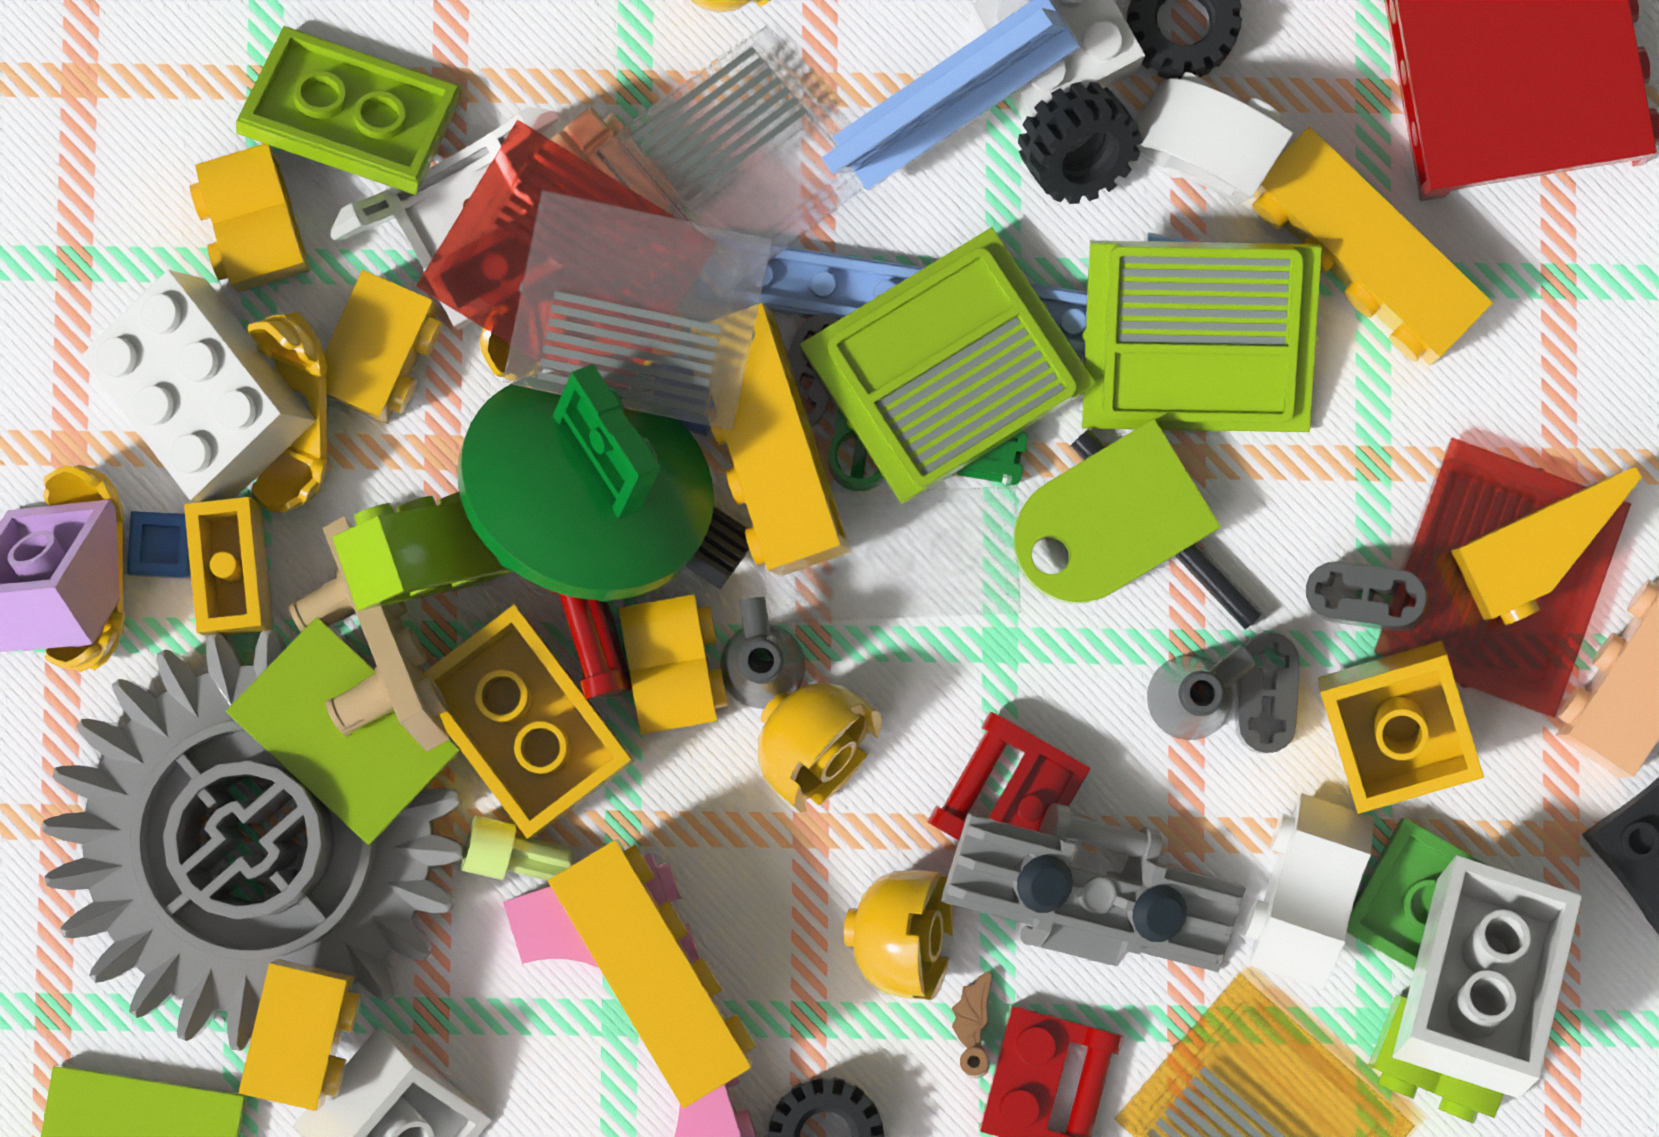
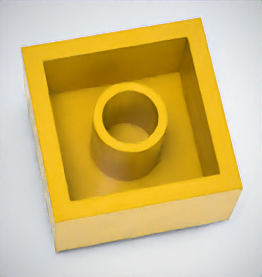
M1442 641L1318 677L1322 700L1358 814L1484 778Z

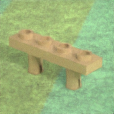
M343 516L322 528L339 569L336 571V578L303 598L288 603L289 612L301 632L316 617L328 627L355 613L358 617L377 667L374 668V675L335 698L325 701L327 711L340 732L342 731L345 737H348L359 728L395 710L399 723L428 752L449 740L440 714L448 710L447 704L430 676L424 677L420 665L428 661L421 642L410 627L404 628L400 616L408 613L405 602L362 611L356 610L332 536L354 527Z

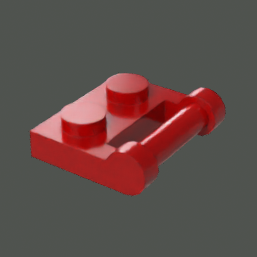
M551 591L552 595L559 594L579 656L585 679L580 681L585 700L600 696L613 697L632 691L630 671L608 602L570 597Z
M989 711L980 727L985 731L983 737L943 807L935 806L927 823L959 841L965 824L964 820L1007 744L1023 752L1024 755L988 818L1039 831L1049 806L1057 803L1069 807L1091 768L1005 718Z
M1011 1005L979 1131L998 1137H1091L1113 1054L1119 1055L1124 1036ZM1073 1042L1088 1048L1065 1133L1048 1128L1069 1043Z

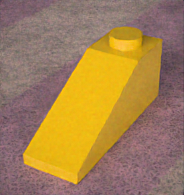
M1637 466L1620 471L1451 550L1483 620L1501 616L1504 624L1509 625L1539 611L1540 607L1536 599L1552 592L1641 480L1642 477Z

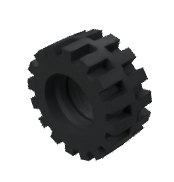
M1167 0L1130 1L1126 21L1145 54L1142 65L1147 70L1150 67L1159 71L1157 76L1168 79L1169 75L1178 76V79H1181L1185 72L1198 75L1200 78L1209 74L1213 68L1219 67L1227 58L1236 43L1241 29L1242 17H1240V10L1242 5L1240 0H1197L1205 7L1209 15L1210 27L1208 33L1202 40L1192 45H1179L1169 41L1162 34L1158 26V10Z
M1081 82L1071 84L1070 91L1064 93L1061 88L1052 92L1053 100L1047 104L1041 100L1034 107L1037 115L1035 117L1027 116L1022 124L1027 133L1019 134L1018 144L1022 149L1019 151L1022 161L1044 192L1060 203L1065 198L1069 204H1079L1082 196H1085L1088 201L1099 198V190L1106 188L1108 192L1117 187L1114 180L1118 176L1126 178L1132 171L1128 163L1129 161L1138 160L1140 150L1136 145L1142 143V135L1138 130L1139 126L1122 102L1108 87L1103 89L1099 83L1090 82L1087 88H1085ZM1092 134L1082 146L1068 152L1078 140Z

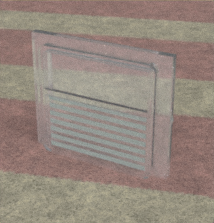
M767 25L755 34L746 36L621 129L619 134L598 148L596 152L597 156L645 212L684 235L681 242L663 232L719 298L730 292L865 188L855 172L832 174L821 157L837 147L832 136L849 126L851 122Z
M542 190L525 277L519 286L521 296L503 383L562 395L572 371L594 364L606 384L612 386L618 392L623 407L626 409L733 430L750 344L755 338L754 325L772 239Z

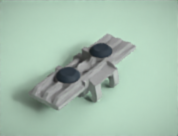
M1053 803L1047 809L1039 831L968 813L941 901L946 904L1032 925H1024L1020 933V938L1026 945L1117 967L1128 952L1139 955L1143 953L1219 973L1246 888L1232 882L1157 863L1162 848V836L1158 830L1146 827L1142 828L1139 832L1073 815L1068 806ZM1071 841L1128 855L1123 872L1108 871L1105 876L1072 866L1070 861L1076 845Z

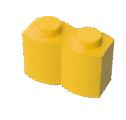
M264 143L195 164L199 182L190 184L189 189L199 219L201 221L211 219L216 242L207 244V250L212 268L219 281L228 278L230 285L239 293L311 271L276 152L271 145Z
M695 594L620 607L619 614L641 735L718 721L716 708L726 707L728 703L722 669L709 670L705 645L717 643L711 607H698Z

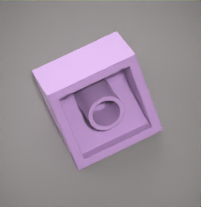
M109 499L8 510L0 521V652L31 651L34 649L68 646L81 647L93 644L102 633L106 621L120 600L116 508Z

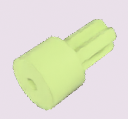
M474 815L465 845V857L462 859L461 871L499 880L504 879L506 871L549 880L571 866L572 852L566 846L515 835V824Z

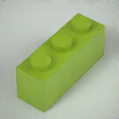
M459 492L439 499V505H436L434 496H426L398 506L396 508L397 512H394L391 503L365 509L353 515L356 526L332 536L357 611L480 586L514 571L502 566L497 557L477 535L467 518Z

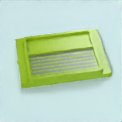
M993 227L799 344L800 350L847 420V426L854 431L901 505L909 502L1096 385V382L1048 312L1047 305L1040 300Z
M1089 240L1086 329L1083 332V339L1085 340L1084 366L1096 382V385L1083 393L1082 428L1137 429L1154 418L1161 430L1310 432L1315 345L1318 342L1316 330L1321 245Z

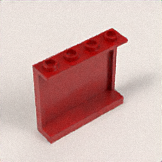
M1384 0L1420 201L1445 198L1452 190L1629 161H1632L1633 167L1642 166L1657 154L1656 146L1659 145V114L1655 108H1649L1644 85L1650 81V62L1646 49L1643 46L1637 47L1633 25L1639 18L1638 0Z

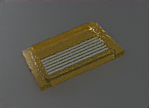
M1240 973L1236 974L1184 1037L1174 1043L1172 1051L1114 1117V1120L1134 1137H1406L1415 1127L1411 1121Z

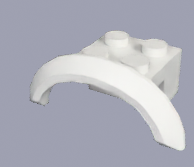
M527 107L518 112L496 130L430 167L417 196L391 187L341 208L332 227L331 238L333 241L347 239L396 218L453 326L459 330L485 316L513 296L527 293L569 270L494 223L497 217H500L562 255L555 244L501 212L506 205L549 232L542 220L508 200L513 193L534 206L529 196L516 189L517 184L521 181L512 167L508 156L551 128L558 121V114L555 111Z

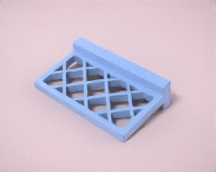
M1032 0L832 136L837 147L821 158L832 174L855 172L865 189L871 190L1030 83L1033 79L1073 54L1082 46L1052 0Z

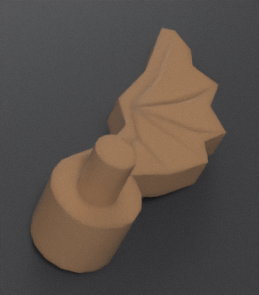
M989 971L980 975L974 985L963 986L961 1000L952 1007L956 1017L952 1028L959 1041L967 1048L960 1057V1066L963 1072L972 1079L984 1077L990 1068L989 1059L981 1042V1033L989 1024L988 999L993 974Z

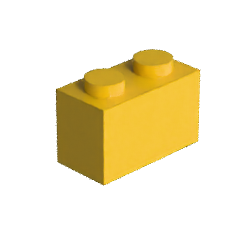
M362 269L324 352L328 365L326 374L327 398L388 424L393 411L402 414L415 389L416 379L409 375L420 353L428 356L431 353L442 328V321L435 319L439 309L433 300Z
M250 497L184 504L196 632L208 637L209 634L214 633L231 636L262 632V630L274 631L261 504Z
M281 959L269 963L239 1087V1094L317 1111L325 1104L326 1096L337 1097L346 1064L345 1058L336 1057L341 1031L352 1033L361 1001V994L351 992L354 976Z

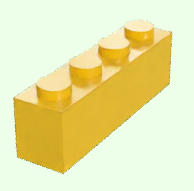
M1310 126L1276 159L1253 195L1256 199L1252 203L1254 210L1271 227L1280 230L1284 226L1302 244L1321 245L1320 273L1326 274L1330 270L1344 283L1347 288L1343 293L1352 306L1368 318L1376 314L1393 331L1389 335L1391 342L1402 354L1414 362L1421 358L1430 366L1442 357L1493 304L1476 285Z
M763 303L707 322L720 325V333L690 328L692 334L718 339L717 347L696 342V347H694L715 352L714 360L688 355V358L692 362L713 366L712 373L692 371L696 377L710 379L709 389L715 407L707 409V417L719 445L727 443L734 467L726 469V476L736 503L738 505L746 503L753 527L745 529V535L755 563L758 566L765 564L768 571L781 577L852 552L775 314Z
M615 839L547 881L684 1109L752 1068L753 1063L747 1053L756 1048V1044L738 1014L736 1013L726 1019L713 996L723 991L706 960L701 957L692 962L679 941L688 935L689 932L671 902L668 900L659 906L645 884L654 879L655 875L637 845L634 844L625 850L620 840Z

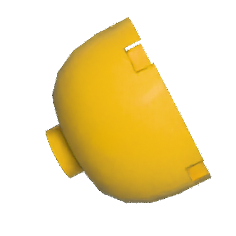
M829 682L805 685L793 691L790 695L787 692L777 694L764 708L760 718L764 726L758 737L757 761L763 777L779 795L800 813L807 811L804 801L809 798L818 806L842 788L862 765L868 754L859 746L867 732L876 739L878 738L882 728L883 716L858 694L843 685Z
M907 870L893 871L881 876L863 893L858 908H850L846 914L844 923L845 945L854 947L857 966L867 981L883 993L901 998L933 1000L942 987L950 957L939 956L942 946L943 932L953 937L954 905L941 901L947 877L941 876V872Z

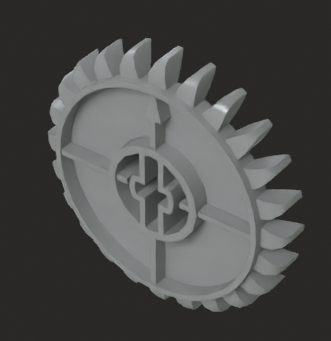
M262 630L255 649L253 666L243 665L235 645L227 636L221 633L209 634L207 637L206 657L209 673L200 676L193 666L179 653L167 649L157 653L159 672L167 692L159 697L148 688L134 681L118 679L112 684L113 692L131 721L122 728L101 720L81 719L76 726L78 732L89 745L104 756L99 768L84 765L55 767L52 775L54 780L66 789L88 799L85 812L61 814L47 818L42 822V831L63 841L82 844L83 858L65 863L49 871L44 876L46 886L63 890L89 889L93 900L92 903L77 911L61 926L60 930L64 938L88 937L108 932L114 941L92 967L89 976L93 981L98 983L112 980L127 974L137 967L145 976L132 999L129 1009L130 1014L136 1018L151 1014L165 1005L175 994L184 999L178 1018L177 1037L189 1041L199 1036L207 1028L217 1010L226 1011L229 1046L231 1050L242 1051L250 1045L268 965L274 960L281 959L354 976L353 984L359 981L370 993L384 1001L391 999L398 991V983L393 969L385 958L394 950L405 957L415 960L427 959L432 952V944L426 934L412 922L418 911L446 913L452 911L455 904L454 896L445 887L429 879L432 866L450 864L460 861L465 857V846L450 837L434 834L433 822L435 819L449 815L462 805L460 792L444 788L427 789L426 787L369 847L225 712L286 649L283 637L273 630ZM366 662L372 669L375 668V666ZM257 776L275 782L255 801H235L225 790L226 787L240 779ZM294 798L298 807L259 840L260 844L268 852V855L265 858L261 854L240 856L213 880L209 870L247 838L237 827L239 822L241 821L243 824L264 823L289 800ZM207 808H219L207 821L204 829L212 839L200 848L199 832L205 810ZM306 828L308 847L302 869L299 873L295 869L284 870L297 856L299 850L291 840ZM271 876V881L281 891V893L269 900L258 903L231 895L247 879Z

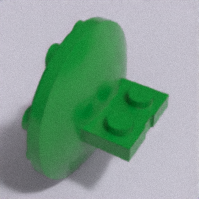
M594 364L572 372H547L553 375L568 377L566 385L537 379L538 374L509 384L488 399L471 421L461 445L457 479L461 502L467 518L482 542L497 557L502 566L516 572L534 584L553 592L602 602L635 597L655 590L675 578L687 567L696 555L709 529L714 508V491L709 466L701 448L687 427L667 407L620 397L613 387L644 394L647 393L629 384L603 379Z

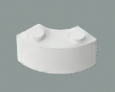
M1185 72L1181 79L1170 78L1162 80L1135 121L1142 135V143L1136 145L1140 150V157L1172 178H1184L1199 183L1237 205L1253 197L1293 135V132L1280 124L1283 120L1282 115L1269 104L1256 98H1250L1248 103L1244 104L1215 90L1205 80L1188 72Z
M1301 793L1292 816L1281 813L1270 843V850L1279 853L1264 902L1255 899L1244 929V936L1254 939L1250 958L1251 966L1324 989L1345 943L1354 899L1371 855L1374 827L1373 816L1364 813L1358 814L1355 810Z

